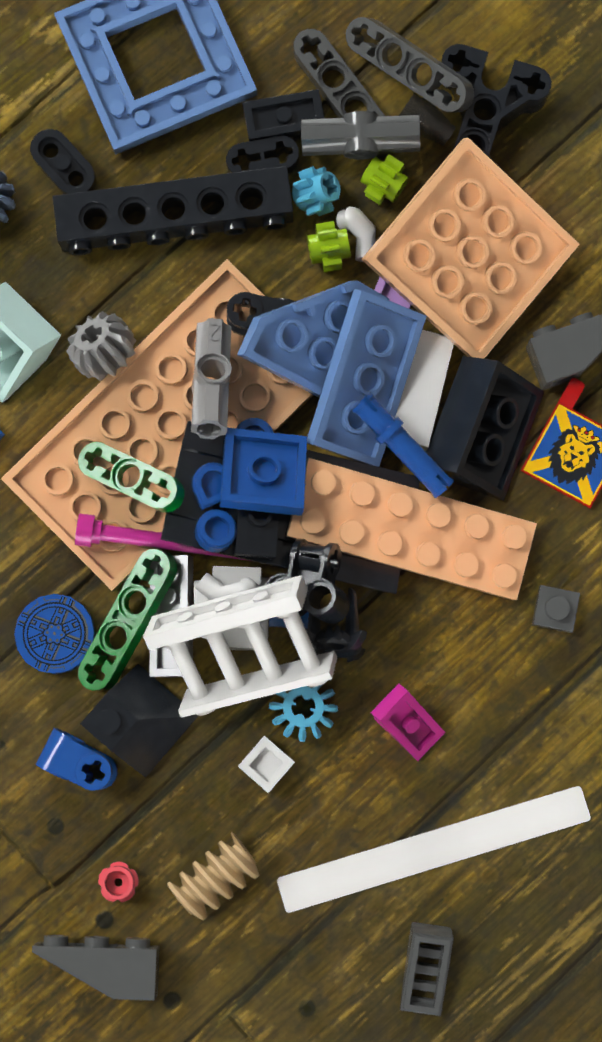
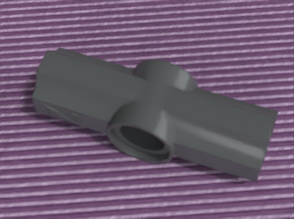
M355 111L345 114L343 118L301 119L303 156L344 154L346 158L362 160L377 157L379 153L420 152L419 115L378 116L374 112Z

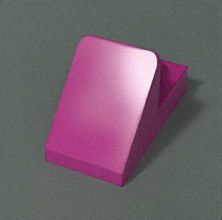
M400 684L371 712L375 721L417 761L445 733L409 691Z

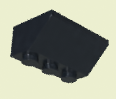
M463 356L427 454L454 480L453 483L504 501L544 391L497 360Z

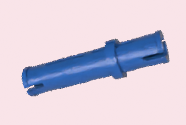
M371 392L365 396L352 411L377 435L375 440L380 445L385 443L432 493L434 498L440 496L447 490L446 486L449 487L454 480L443 471L402 427L404 422L399 417L394 419Z

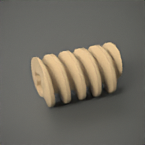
M231 832L234 842L232 847L222 840L218 842L221 856L218 857L210 851L205 853L208 862L207 867L196 861L192 863L195 872L194 877L189 876L183 871L179 873L183 886L179 888L170 881L167 883L181 905L191 915L193 914L201 920L208 917L205 904L215 910L221 906L217 894L229 900L234 896L231 883L240 889L247 886L244 873L254 879L259 876L254 858L233 832Z

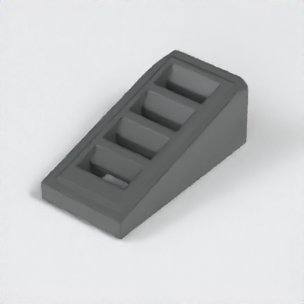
M418 922L411 923L400 1002L401 1011L441 1016L454 940L450 927ZM420 942L437 944L441 946L435 947L420 944ZM421 956L439 959L438 964L419 962L417 958ZM415 973L436 976V981L416 979L414 976ZM412 989L434 992V999L412 996Z

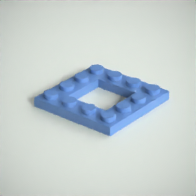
M84 0L54 13L115 155L257 95L256 86L217 0ZM177 9L204 71L134 100L107 38Z

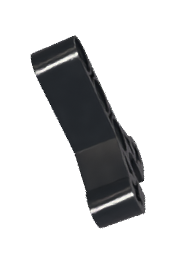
M455 44L445 50L441 62L452 70L455 64L462 65L463 67L460 72L457 73L465 77L474 89V99L471 106L467 110L460 112L463 122L455 147L463 138L468 137L489 157L496 132L524 113H535L541 110L547 101L552 81L546 70L515 60L506 86L500 90H490L485 87L481 79L488 52L463 44ZM444 86L451 90L455 101H459L460 96L456 93L457 88ZM529 86L536 88L535 94L527 92ZM479 109H486L490 111L493 118L481 120L475 116L474 112Z

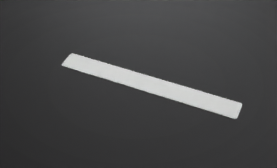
M575 786L279 877L277 883L285 910L291 913L589 821L591 817L582 788Z

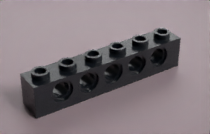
M287 166L52 196L57 240L62 251H69L71 255H85L91 253L92 248L107 246L109 250H124L130 248L131 243L147 242L148 245H163L170 242V238L185 237L187 240H202L207 238L209 233L224 232L225 235L231 236L246 233L248 231L247 228L263 227L264 230L269 231L279 230L286 227V223H293V208ZM248 197H257L262 201L261 206L254 210L246 209L241 204ZM213 201L219 202L224 206L221 212L215 215H210L203 211L204 206ZM174 206L185 210L182 217L176 220H170L164 216L165 212ZM139 211L146 215L140 224L131 225L126 222L127 216L132 212ZM101 216L107 219L106 224L101 229L92 230L87 227L88 222L94 217Z

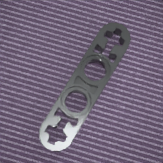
M358 17L348 25L346 41L354 52L441 110L458 113L467 110L471 106L474 99L473 86L459 73L378 20ZM367 29V34L370 37L381 41L378 45L363 42L364 37L360 35L361 30ZM393 44H398L402 50V58L397 65L392 66L388 62L387 52ZM427 63L432 70V77L428 84L422 86L417 80L416 73L422 64ZM441 84L446 87L457 88L456 93L460 96L459 101H451V94L445 90L438 89Z
M306 29L296 36L294 40V57L296 62L316 89H319V93L338 118H343L346 114L345 106L352 100L362 101L367 111L374 112L378 116H385L323 33L315 29ZM308 42L311 46L318 44L317 54L322 61L318 68L317 59L311 52L303 54L304 43ZM327 71H339L344 77V82L336 88L326 86L323 83L322 77ZM379 153L377 157L382 159L391 153Z

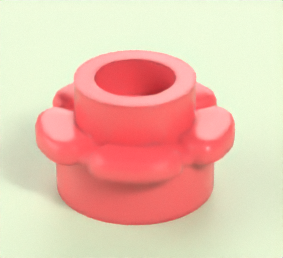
M114 862L109 868L101 871L98 883L102 888L101 894L105 899L111 902L116 900L126 902L134 896V889L139 884V878L136 871L129 869L126 863ZM117 878H120L122 880L121 886L115 885V880Z

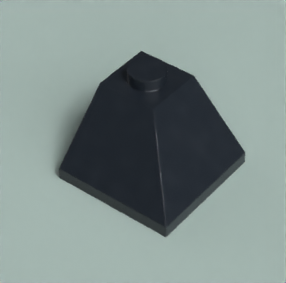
M137 664L106 693L80 724L110 751L141 775L147 777L198 718V715L194 714L181 718L178 710L182 701L154 677H149V673Z

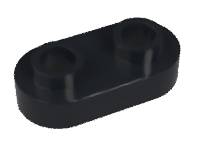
M46 129L34 136L30 145L31 155L37 166L62 194L94 190L96 175L92 166L64 134L54 129ZM50 148L58 149V154L53 158L45 156L46 151ZM74 176H82L84 178L79 186L71 185L70 181Z

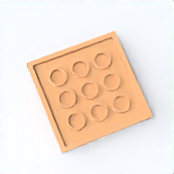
M467 137L459 142L361 260L419 313L426 315V319L467 357L485 359L580 244Z

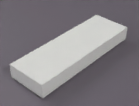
M422 330L395 418L399 417L404 422L402 427L427 451L454 343L444 335Z

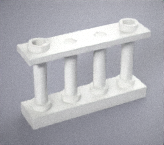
M302 575L151 617L143 636L149 651L161 647L170 649L188 687L178 710L181 718L194 714L198 716L207 715L221 707L304 686L317 687L332 679L337 661L335 651L316 655L298 613L303 608L308 591ZM273 617L283 618L301 660L279 665L260 621ZM236 627L245 629L263 670L241 675L222 631ZM198 637L207 639L225 679L204 685L185 641Z

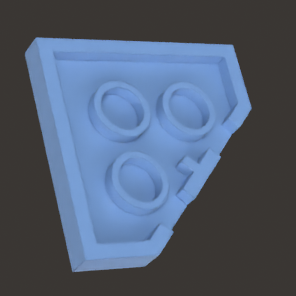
M348 281L254 317L237 355L320 398L353 290H364L386 300H389V298L359 281Z

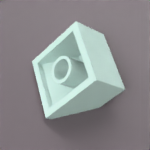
M7 282L0 284V401L2 403L47 360L61 337V334Z

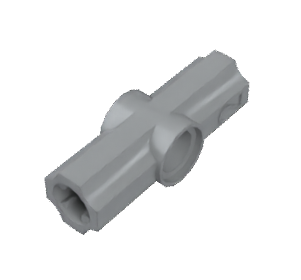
M208 318L204 322L197 323L194 376L191 387L193 393L191 432L204 439H215L227 433L229 380L232 371L230 363L231 326L224 323L223 319Z

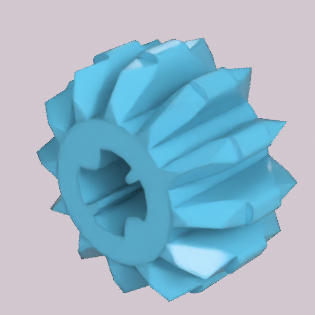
M320 685L312 688L304 686L292 689L289 693L285 691L276 693L277 696L284 699V702H270L269 709L283 710L284 714L275 717L272 723L274 726H277L288 720L290 723L283 732V735L287 738L292 734L295 726L300 728L298 735L300 742H305V728L311 727L316 739L320 738L322 734L316 723L320 721L328 728H331L334 724L332 720L322 716L323 711L330 713L338 711L337 705L323 704L324 700L334 696V690H326L320 695L317 692L322 686ZM302 696L305 701L313 700L315 709H310L313 712L311 717L305 719L302 714H297L296 716L293 714L292 706H297L294 703L296 698Z

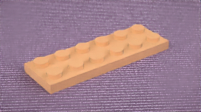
M307 458L304 510L302 516L291 515L286 537L306 539L308 543L326 546L328 543H337L340 546L341 552L502 598L517 600L537 523L444 496L434 498L430 492Z

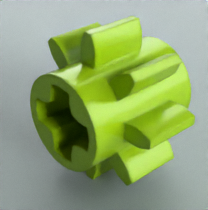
M388 154L385 161L374 157L360 182L367 186L364 191L366 193L365 196L378 205H381L385 198L394 203L409 180V177L402 174L405 169L404 163Z
M334 221L316 224V234L307 235L312 265L321 263L324 272L342 269V259L351 258L346 228L335 229Z

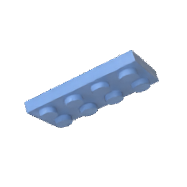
M353 290L309 430L307 444L361 463L380 467L386 445L385 443L380 445L375 440L377 435L352 409L357 404L359 405V402L371 392L395 419L427 317L426 315L367 291Z

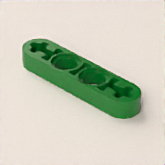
M149 549L138 558L80 663L78 677L85 688L92 691H107L113 688L119 680L145 633L151 617L155 615L176 576L177 563L170 553L158 549ZM152 561L160 562V566L164 568L161 575L154 574L153 568L150 567ZM140 581H148L149 585L155 586L154 591L149 587L139 585ZM136 592H142L146 598L145 609L139 614H134L129 608L130 597ZM116 627H122L127 634L126 643L120 649L113 648L110 643V634ZM103 650L106 654L116 656L115 661L108 660V656L101 655V651ZM94 666H102L101 671L105 674L103 680L96 679V674L92 671Z

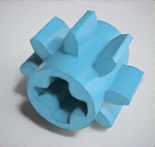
M312 166L298 172L301 180L294 182L292 197L296 206L306 211L308 216L316 213L321 216L334 211L332 202L339 200L341 192L337 177L333 173L326 171V167L315 169Z

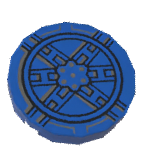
M51 594L38 597L24 608L17 619L14 635L17 650L27 664L41 672L61 674L70 672L80 666L96 636L93 618L85 606L69 596Z

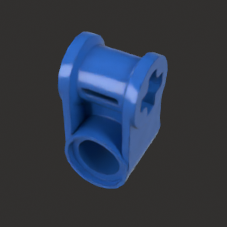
M58 728L53 729L36 762V765L41 769L91 791L106 789L112 786L118 774L114 759L86 745L81 739ZM101 762L100 770L105 773L104 778L92 781L93 773L89 771V766L98 765Z

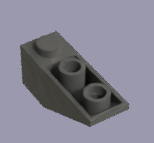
M592 312L584 313L570 320L571 325L556 330L555 325H549L532 333L534 338L529 340L526 350L541 390L569 382L572 378L578 379L602 354V314L593 317Z
M44 935L43 942H37L32 945L33 953L112 999L155 1001L158 996L160 945H150V938L129 937L126 938V944H109V937L86 936L85 943H68L69 936Z

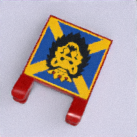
M572 378L564 389L520 471L590 509L602 488V425L573 409L585 384L576 378Z

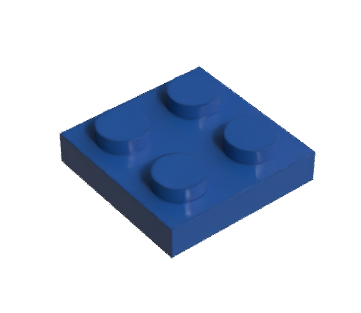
M227 428L224 438L220 507L302 516L305 497L307 436Z

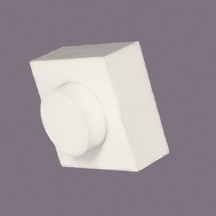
M263 736L238 767L269 793L295 762L266 736Z

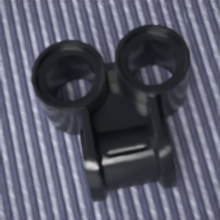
M296 539L291 547L287 574L278 573L272 576L265 584L268 585L302 575L308 591L303 608L298 611L300 617L309 612L325 623L334 624L342 621L350 609L348 595L335 585L336 576L341 566V549L337 543H328L326 546L309 544L306 539ZM331 593L329 605L320 609L322 598Z

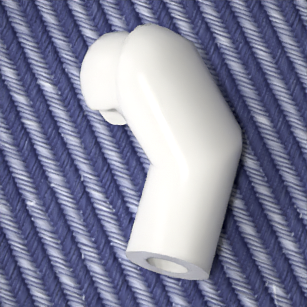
M349 206L347 209L338 212L336 223L340 229L346 228V231L349 230L356 237L355 260L363 262L361 259L375 244L376 230L373 223L359 208Z
M207 572L195 589L209 600L257 588L258 585L250 578H242L238 583L223 585Z

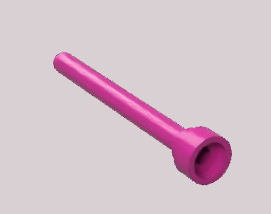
M79 513L75 535V545L91 547L92 543L100 544L101 540L245 560L160 540L161 532L103 525V520H96L95 515Z

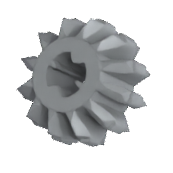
M102 311L95 319L88 316L86 323L76 325L77 332L68 338L70 346L66 352L82 375H85L87 378L95 377L101 381L107 374L115 377L118 368L128 367L126 359L135 354L133 345L136 339L122 318L118 317L115 313L107 315Z

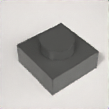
M540 585L532 625L572 633L580 593Z

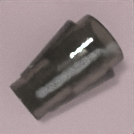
M416 93L411 96L399 116L419 115L420 136L442 146L446 144L456 129V126L450 123L451 121L434 104Z

